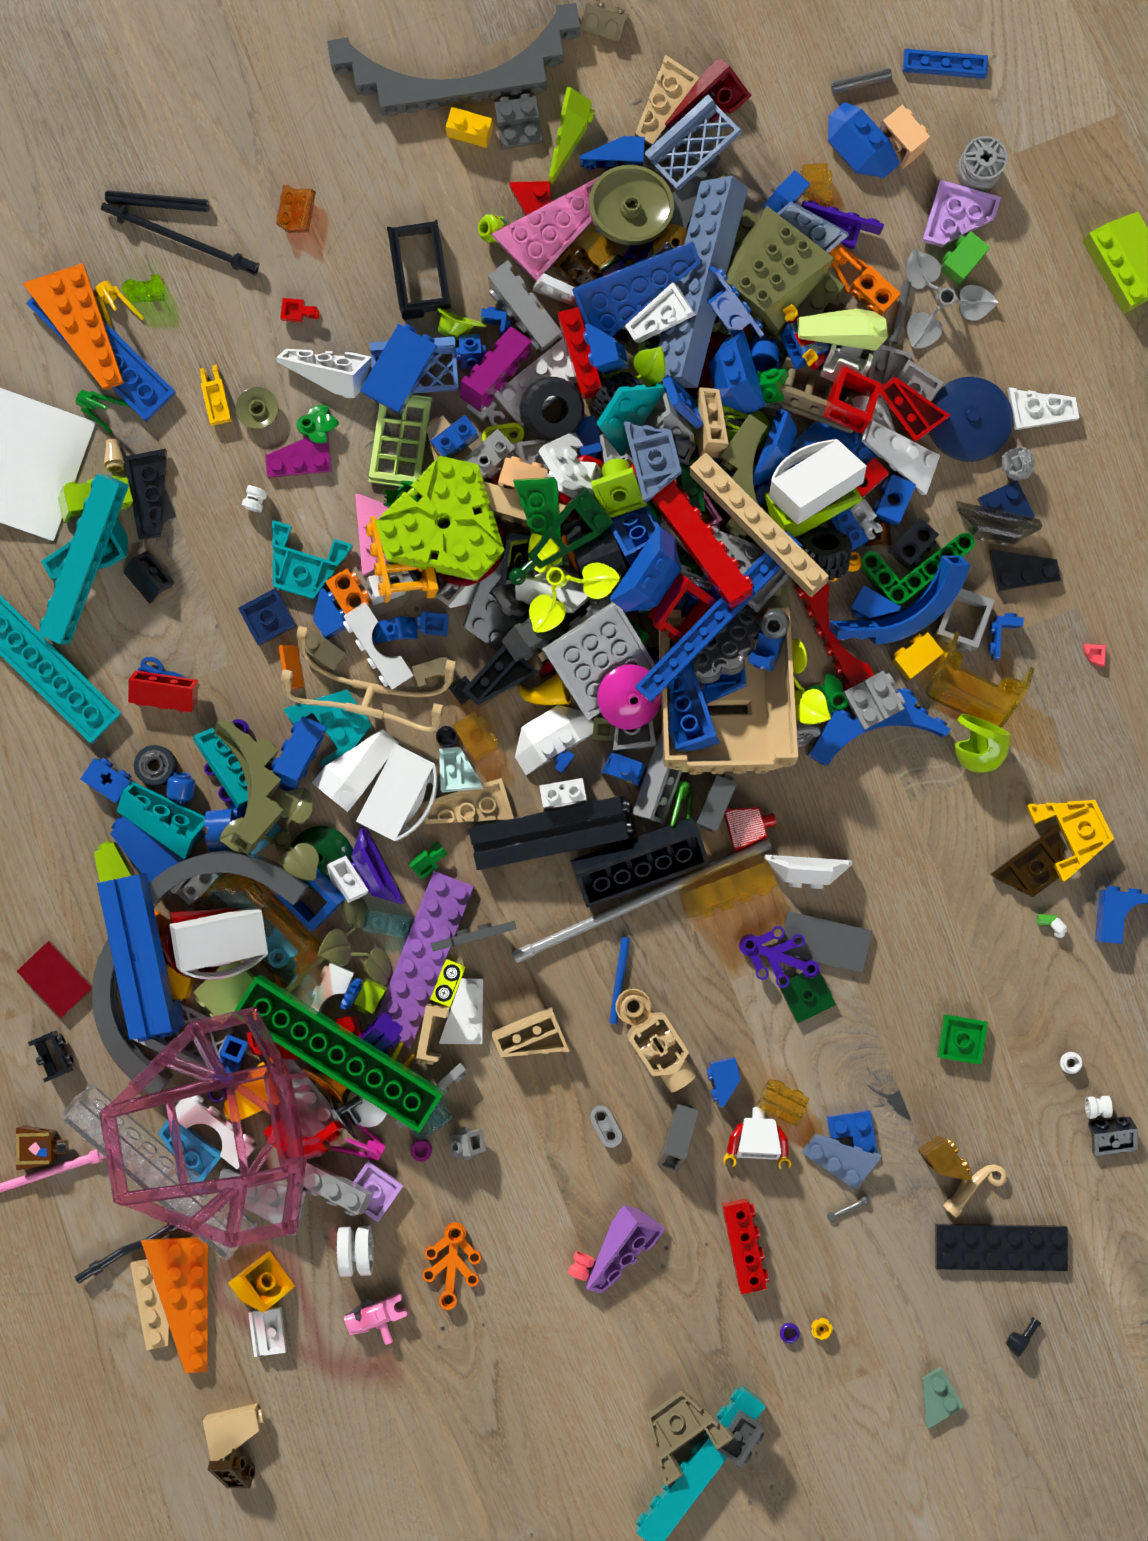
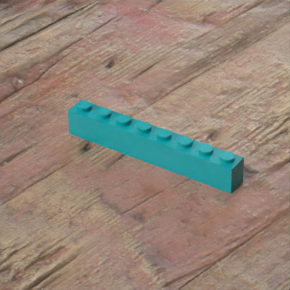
M97 474L92 480V489L89 497L84 502L82 516L76 523L75 535L69 542L70 549L67 557L62 562L60 576L54 583L55 589L52 597L47 602L48 609L40 622L39 635L58 644H71L129 484L106 474Z
M742 1385L740 1389L736 1388L730 1396L731 1401L726 1407H721L716 1417L721 1424L728 1428L739 1409L756 1420L766 1406L761 1398ZM706 1430L703 1432L704 1437L701 1441H696L691 1447L689 1457L686 1460L682 1459L679 1463L684 1475L669 1486L664 1484L662 1487L664 1490L659 1496L655 1495L652 1498L648 1511L641 1513L636 1520V1532L645 1541H665L728 1458L716 1450Z

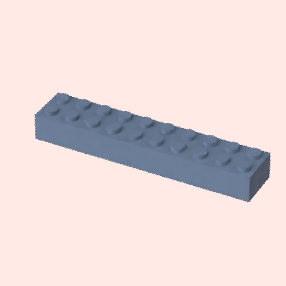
M733 175L700 181L685 244L694 241L701 263L675 283L696 315L663 331L658 347H662L664 352L665 376L670 375L683 388H697L716 317V313L708 304V301L723 289L709 268L711 266L717 270L721 268L727 274L748 187Z

